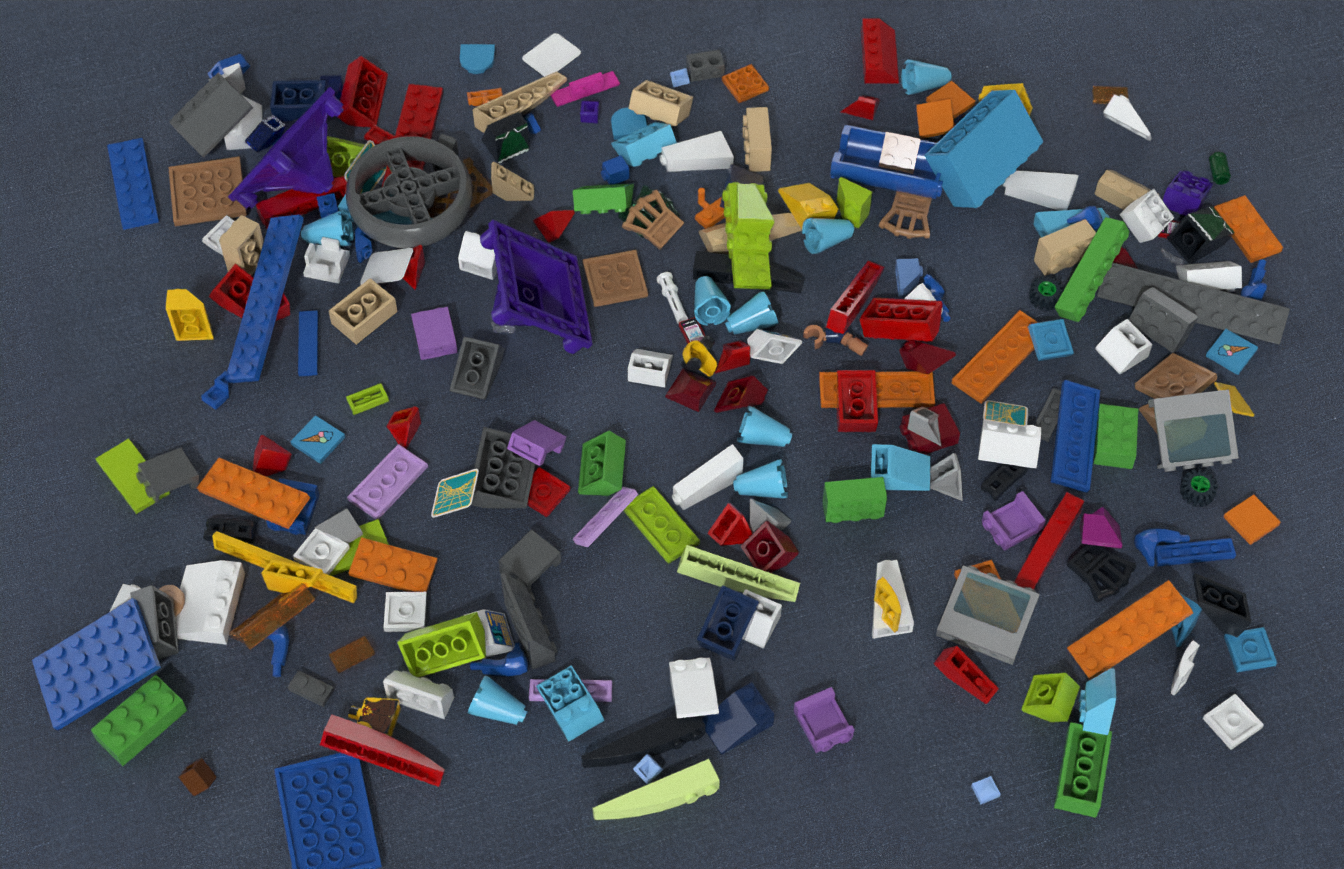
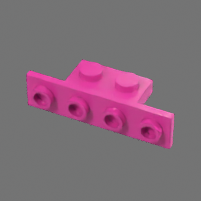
M613 71L605 74L599 72L570 82L568 87L556 90L551 95V98L556 107L618 86L620 82Z

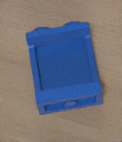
M279 478L278 482L307 493L310 499L289 529L266 520L267 526L274 531L283 530L295 535H306L319 498L317 485Z

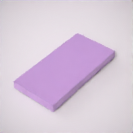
M398 444L347 497L348 501L375 520H379L428 468V464Z

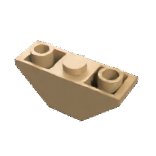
M492 163L491 180L493 194L506 201H532L534 199V185L498 163Z

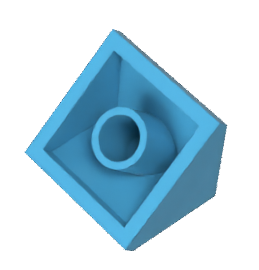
M1182 594L1180 595L1193 610V614L1171 628L1177 647H1181L1195 627L1202 611L1197 603Z

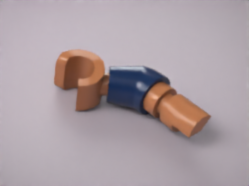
M810 325L804 330L803 338L808 339L812 336L818 338L814 341L815 350L823 345V341H826V343L849 346L850 350L862 356L868 347L867 344L857 337L853 338L848 329L844 334L835 333L828 328L824 329L823 332V329L817 325Z

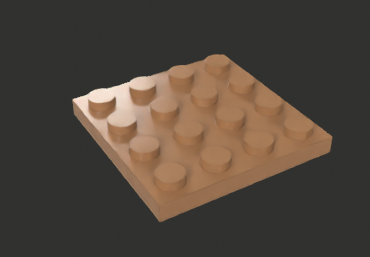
M240 157L169 167L173 222L175 226L222 220L226 215L230 218L240 217L241 215L247 216L246 208L238 201L232 202L228 198L230 193L243 180Z

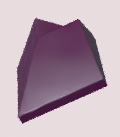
M1101 507L1092 514L1084 513L1080 521L1082 544L1122 548L1120 525L1104 507Z

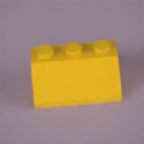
M187 289L167 290L166 311L176 341L214 339L204 303Z

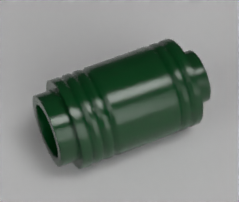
M1214 152L1209 157L1212 178L1216 184L1223 185L1228 183L1231 178L1227 156L1222 152Z

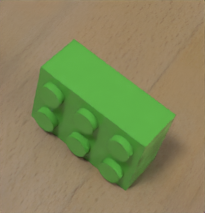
M1106 404L1099 405L1093 464L1127 469L1133 468L1137 450V408Z
M884 478L825 482L822 502L825 521L838 523L847 520L859 521L861 519H879L884 517L887 501Z

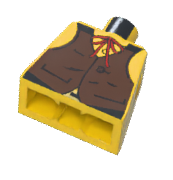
M367 697L362 708L350 707L348 718L355 719L358 724L392 737L401 707L397 699Z

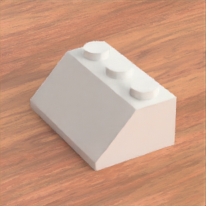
M243 96L254 108L224 137L227 150L262 148V105Z
M1231 261L1176 266L1179 280L1217 290L1224 289L1225 292L1236 291V288H1242V268Z
M983 420L978 460L1036 468L1041 440V427L1034 425L1016 426Z
M395 670L383 681L387 699H397L401 705L445 719L454 699L453 690L448 685L433 683L425 677H415L407 671L400 672Z

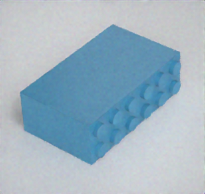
M1016 90L991 91L924 156L934 174L937 176V173H941L940 181H943L942 187L953 207L978 208L987 197L994 193L998 186L1005 182L1008 176L1015 173L1017 168L1026 162L1032 153L1039 149L1038 147L1043 143V140Z

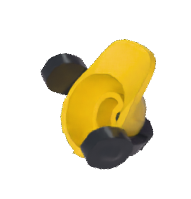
M704 336L700 342L694 340L688 343L682 353L683 361L681 366L685 370H700L711 377L716 370L717 362L708 349L713 347L715 340L711 336Z

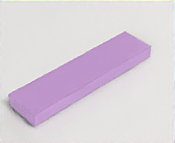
M622 487V490L618 491L573 538L575 544L589 547L638 495L636 490Z
M530 679L529 701H544L536 686L547 679ZM581 680L595 702H612V680Z

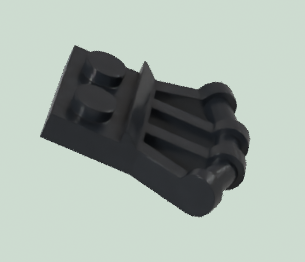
M1089 544L1067 564L1073 572L1082 578L1081 581L1088 584L1097 603L1111 595L1116 596L1120 592L1121 587H1126L1129 584L1130 575L1136 568L1133 562L1113 555L1104 546ZM1110 563L1123 567V573L1119 572ZM1103 568L1117 581L1113 583L1100 570ZM1094 576L1107 589L1100 591L1092 577Z

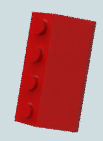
M862 18L861 42L864 84H899L895 30L879 18Z
M362 56L348 65L340 102L344 104L342 106L344 110L337 118L349 126L372 128L374 125H377L388 74Z
M873 298L860 317L864 337L874 339L933 341L940 328L942 301Z

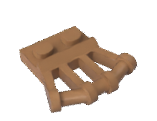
M656 189L652 191V194L643 198L640 197L637 200V204L629 209L626 222H623L622 228L643 235L645 239H648L661 250L684 225V222L666 207L660 193ZM656 200L662 213L660 214L649 202ZM642 208H645L656 218L653 223L639 212ZM637 217L648 228L643 229L633 225L634 218Z
M897 191L892 209L880 221L879 227L894 233V236L899 237V235L906 236L907 239L916 237L930 238L927 215L932 198ZM898 214L897 225L894 226L889 223L893 216ZM904 216L912 218L909 229L901 228ZM917 219H921L923 230H914Z

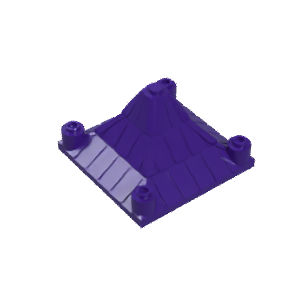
M331 87L283 134L230 193L228 198L232 202L238 201L244 208L250 207L252 209L258 203L256 199L258 195L255 193L262 190L267 192L293 189L301 192L321 194L323 191L327 193L334 186L332 184L334 178L331 162L327 153L326 120L328 115L331 118L333 116L338 117L344 110L342 108L344 104L334 96L335 91Z
M492 220L488 223L489 229L481 234L480 243L485 249H494L499 284L497 285L493 310L491 312L494 323L501 326H535L563 337V348L571 354L577 353L583 347L590 348L593 343L577 256L498 221Z

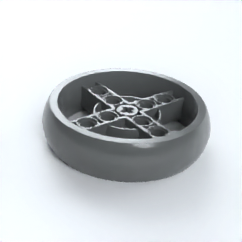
M413 136L390 139L369 149L353 166L346 184V204L356 225L373 240L396 248H414L418 245L424 247L449 236L465 219L473 194L469 172L463 161L454 151L437 141ZM407 161L429 162L440 166L443 170L428 174L421 169L409 167ZM389 166L391 174L386 178L382 188L361 193L364 184L373 174ZM459 190L452 205L439 216L430 219L427 211L433 205L435 197ZM390 210L399 216L409 217L412 224H392L382 221L373 215Z

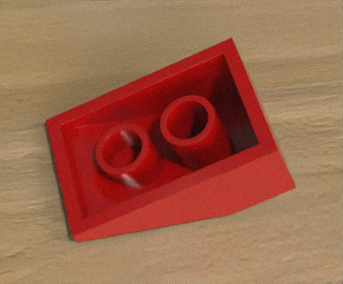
M235 263L208 297L222 308L242 318L253 277Z
M837 370V432H876L878 411L875 370Z

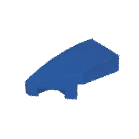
M532 112L522 116L527 122V128L531 134L541 131Z
M227 371L214 380L215 385L201 395L202 401L215 410L229 398L228 380H226L228 376Z

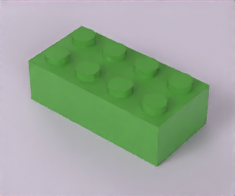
M154 675L93 727L91 731L96 741L124 766L181 717L187 709L183 700L157 675Z
M1070 722L1066 734L1054 808L1096 818L1101 806L1112 731H1109L1108 735L1083 731V725Z

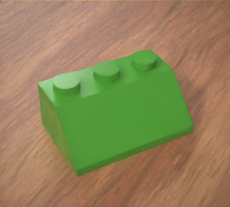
M634 183L581 186L573 189L574 211H580V214H590L591 210H597L598 213H608L610 209H615V212H625L627 208L631 207Z
M607 431L583 443L578 487L579 494L609 496L622 490L625 439L611 431Z

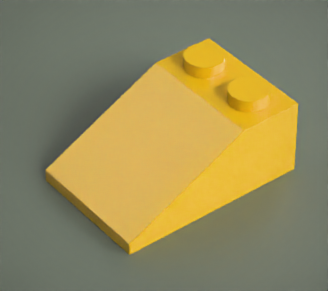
M810 183L778 189L801 229L806 219H834L838 207L831 196Z

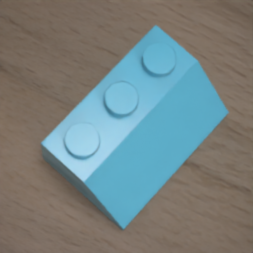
M653 122L611 144L618 155L623 157L627 165L636 167L641 165L642 161L657 157V154L662 152V147L676 144L677 142L670 124Z
M1110 668L1086 682L1085 690L1080 691L1079 722H1083V731L1108 735L1116 702L1115 669Z

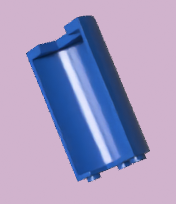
M849 125L844 126L838 153L835 152L832 159L831 178L839 179L842 177L858 184L936 199L937 196L941 197L943 181H940L941 173H937L936 176L924 156L936 143L921 140L914 174L878 167L886 133Z

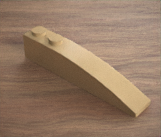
M554 72L474 108L475 128L484 133L487 125L516 112L523 116L558 90L567 81V77Z
M792 213L772 215L774 225L770 230L769 240L772 241L802 231ZM726 222L699 231V235L708 252L729 255L727 250V233L725 232Z

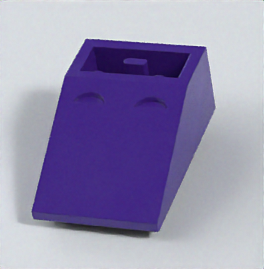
M1180 170L1167 187L1162 201L1168 209L1186 216L1201 209L1213 183L1204 177H1196L1189 171Z

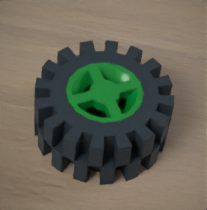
M1040 276V280L1037 277L1032 282L1029 299H1031V304L1035 303V308L1040 306L1039 310L1046 308V311H1049L1050 307L1052 310L1055 309L1054 307L1064 291L1063 285H1060L1061 282L1059 280L1055 281V277L1049 279L1050 276H1046V278Z
M1195 469L1191 473H1186L1180 486V494L1183 495V500L1188 499L1187 503L1190 505L1193 502L1195 507L1197 504L1200 507H1203L1204 503L1206 506L1214 500L1218 489L1216 478L1213 479L1214 475H1207L1208 471L1206 470L1204 473H1201L1202 469H1198L1197 473Z

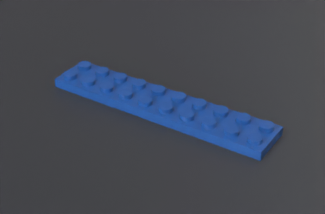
M300 214L270 219L227 370L228 376L226 380H228V383L253 382L260 379L304 220Z

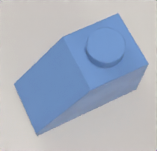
M918 258L896 259L895 275L899 299H904L919 284V278L923 276V267L919 266Z

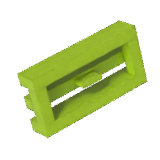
M381 383L346 396L353 415L389 402Z

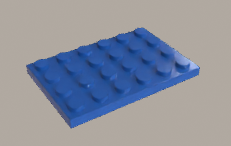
M134 598L32 659L53 728L56 730L62 729L161 668L139 604Z
M338 753L274 769L292 869H377L382 867L360 759Z

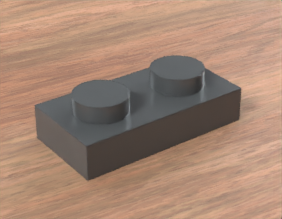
M298 670L288 685V690L324 707L333 694L334 687Z

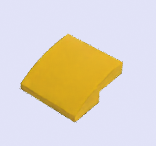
M882 577L877 581L874 601L883 609L881 619L895 633L899 627L901 607L893 588Z

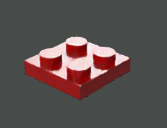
M539 467L533 474L527 505L548 517L569 493L570 486Z

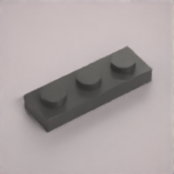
M1054 388L1034 425L1041 427V439L1049 442L1058 422L1061 391Z

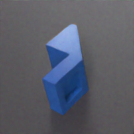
M238 54L218 61L208 72L210 78L218 72L223 75L224 68L237 63L240 64L243 75L250 65L242 54Z
M358 227L355 230L357 259L361 263L371 256L373 249L370 241L371 238Z

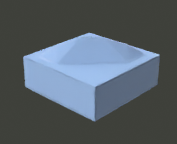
M687 68L670 72L673 88L690 83Z
M646 754L633 770L646 784H650L663 768L650 754Z
M991 776L972 783L971 787L980 804L1000 797V792Z

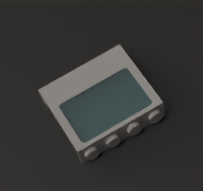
M1229 389L1148 400L1149 408L1154 407L1162 463L1157 465L1158 469L1164 468V472L1175 471L1176 466H1183V469L1195 468V464L1202 463V467L1214 466V461H1220L1221 464L1232 463V459L1239 458Z
M963 565L937 628L936 636L1013 665L1040 594L1036 593L1032 588H1022L1013 581H1003L992 573L985 574L979 572L976 567H966Z

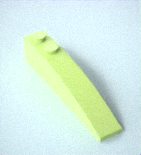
M689 545L686 546L681 556L677 570L678 573L720 587L723 585L739 592H744L747 589L762 597L792 602L796 601L800 586L798 582Z
M707 759L594 807L593 817L595 820L629 818L664 811L684 803L690 804L695 802L698 797L714 794L719 789L720 780L710 760Z

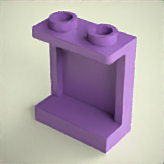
M448 307L411 314L421 360L458 353Z
M533 420L512 432L507 449L540 466L544 463L546 454L550 451L558 454L562 452L566 436Z
M1022 491L1016 494L1015 501L992 513H989L988 510L985 511L982 525L985 530H989L993 535L995 543L1000 545L1005 551L1042 531L1046 520Z
M832 687L794 703V714L816 753L820 751L826 752L833 745L840 742L844 744L852 739L854 727L852 725L849 726L837 705L835 692Z

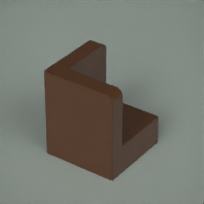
M200 758L186 766L178 778L190 793L196 796L211 786L216 779V775L206 762Z

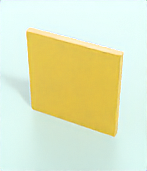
M1218 382L1214 383L1218 391L1229 389L1231 408L1234 413L1251 417L1255 415L1235 386Z

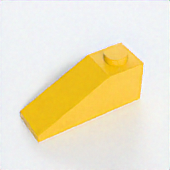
M271 559L261 572L268 590L282 593L312 587L323 573L322 569Z

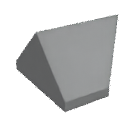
M923 406L912 410L908 429L941 446L938 425L939 415Z
M953 453L930 468V488L963 501L961 469L957 455Z
M750 499V530L752 534L765 521H769L780 531L791 523V520L777 508Z
M348 509L314 527L346 543H350L363 535Z

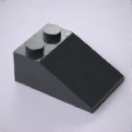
M1196 573L1193 574L1197 604L1220 631L1238 638L1252 623L1246 594Z

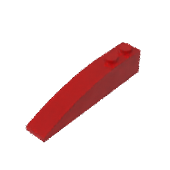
M345 176L334 178L332 181L334 186L327 193L324 191L321 194L307 193L291 189L256 204L258 216L265 228L268 229L271 218L299 214L302 216L318 209L317 197L334 193L335 199L339 200L346 194L347 181Z
M867 261L831 308L826 328L835 333H845L872 293L884 271V266Z
M1068 492L1065 494L1014 582L1017 586L1035 589L1079 517L1084 500Z
M331 715L323 731L320 746L420 781L440 786L445 769L425 755L391 736L335 715Z

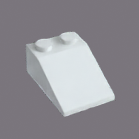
M710 658L669 662L670 683L677 718L719 714Z

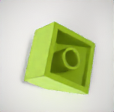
M840 177L837 204L842 219L849 220L855 227L860 228L870 213L872 191Z
M1067 673L1034 675L1021 710L1049 722L1068 721L1080 686Z

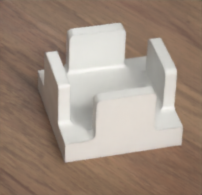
M322 237V245L310 243L304 256L306 262L303 272L304 277L339 283L350 258V251L341 249L339 240Z

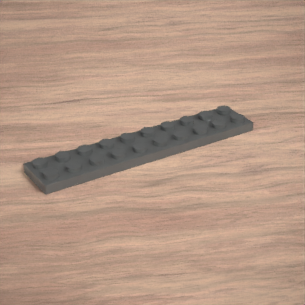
M1112 263L1111 269L1107 271L1103 283L1099 287L1098 298L1136 307L1141 295L1145 291L1154 287L1199 317L1196 322L1197 324L1220 330L1228 329L1239 335L1280 345L1290 308Z

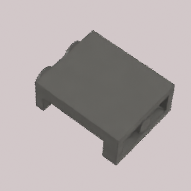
M182 448L138 464L137 479L140 484H144L147 496L149 498L152 497L155 503L159 502L161 494L189 484L191 489L199 485V475Z
M530 530L499 560V571L501 574L506 573L526 585L528 592H530L532 583L551 565L557 567L561 563V553L533 530Z

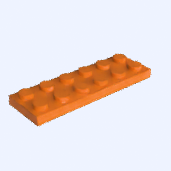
M1019 310L952 379L951 383L982 404L1034 350L1028 326L1039 322Z
M819 372L821 408H837V372ZM876 372L877 408L935 406L933 372L930 374L920 372Z
M221 458L217 459L197 487L199 492L287 529L290 528L310 499L309 495L305 492Z
M1168 580L1067 647V649L1088 679L1091 680L1192 615L1193 610Z

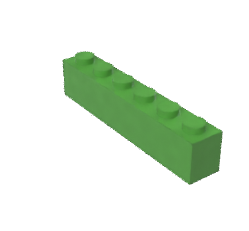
M1108 217L1104 218L1054 307L1060 317L1079 322L1082 316L1085 315L1089 303L1094 299L1098 287L1102 285L1107 271L1111 269L1112 262L1120 253L1121 246L1129 236V230L1125 222Z

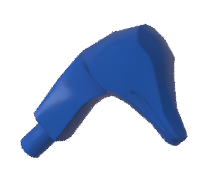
M1089 206L1067 219V223H1077L1086 219L1094 231L1097 232L1103 219L1096 206Z
M1260 259L1257 267L1252 270L1249 283L1242 288L1241 296L1259 301L1263 300L1267 285L1261 283L1266 272L1264 270L1265 260Z
M928 274L924 277L923 284L931 291L936 301H942L943 312L941 317L944 322H948L950 320L949 310L943 301L945 291L939 281Z
M1158 528L1144 530L1134 538L1135 547L1145 557L1148 566H1154L1155 549L1158 543L1178 544L1190 541L1189 535H1180L1178 531Z
M274 619L270 620L260 629L250 632V637L270 639L273 642L274 652L271 660L273 677H281V666L285 665L288 653L289 634L284 621Z
M515 643L513 650L507 654L506 658L501 660L483 658L482 662H471L470 669L482 670V673L487 675L518 676L528 671V661L522 651L521 644Z

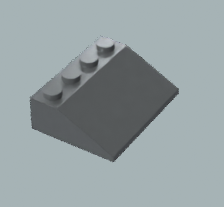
M218 72L173 116L169 123L204 158L254 107Z
M487 427L483 428L473 468L478 469L479 472L471 505L481 508L527 507L535 463L507 449L511 433Z
M506 573L500 574L504 603L532 670L555 662L557 649L554 642L549 641L548 636H550L548 627L541 622L543 617L540 609H536L534 606L536 601L532 591L528 592L526 585Z

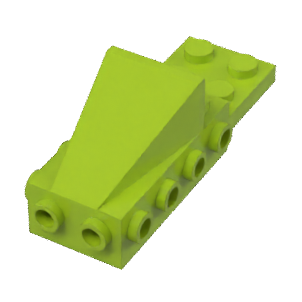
M729 183L726 190H723L722 199L725 206V232L727 233L729 259L732 261L734 288L770 289L771 276L768 253L772 250V241L769 240V235L774 225V219L766 206L767 192L764 191V185L756 183Z

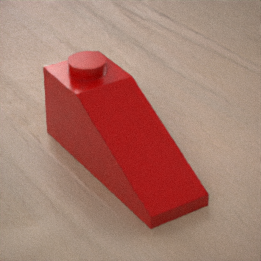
M958 646L944 649L933 663L948 679L985 704L990 701L999 689Z

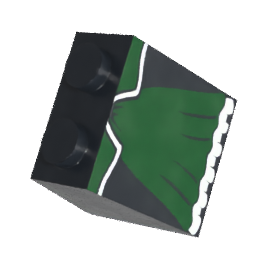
M519 112L491 123L486 127L482 142L498 164L529 151L527 122Z
M1211 206L1187 214L1167 237V240L1188 264H1193L1225 245L1235 232Z

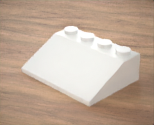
M220 560L186 565L180 586L185 596V604L182 611L175 617L177 639L227 645L245 577L241 562Z

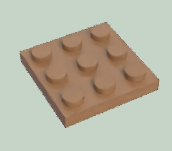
M636 250L583 259V267L594 307L648 297Z
M1172 353L1135 383V389L1154 399L1203 392L1215 382L1217 374Z

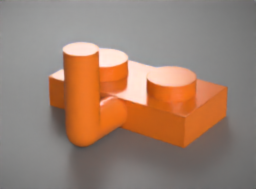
M501 88L467 92L468 103L472 106H480L503 96Z
M699 188L698 204L703 210L695 215V220L706 229L725 218L724 208L720 207L721 198L711 205L705 201V189Z

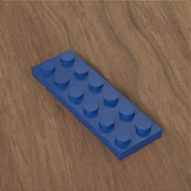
M138 138L107 145L123 230L158 223L159 219L143 139Z
M1064 380L1062 383L1051 474L1052 483L1086 493L1090 490L1100 390Z

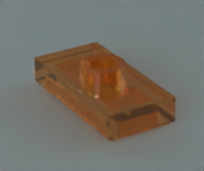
M1093 86V103L1109 104L1114 94L1117 96L1123 95L1128 98V87Z
M363 636L328 655L337 672L340 673L375 655L367 638Z

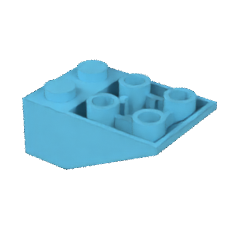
M872 444L871 478L883 477L886 490L930 491V456L894 445Z
M572 665L536 686L568 742L604 721L597 704Z

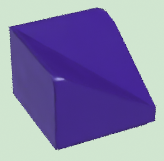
M582 101L580 121L583 123H598L599 102Z

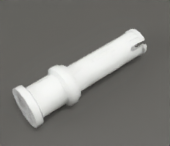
M664 272L656 280L661 285L662 294L667 297L676 322L679 324V322L688 320V317L677 295L678 288L672 281V274Z

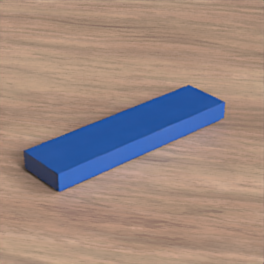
M318 310L299 312V376L318 375Z
M1231 538L1156 546L1155 549L1157 567L1234 559L1236 557Z

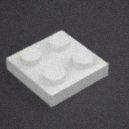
M315 528L293 557L299 563L322 569L323 573L329 575L350 549V546L341 539Z
M386 592L384 632H412L425 628L427 593Z
M1236 694L1203 717V720L1230 750L1263 727V723Z

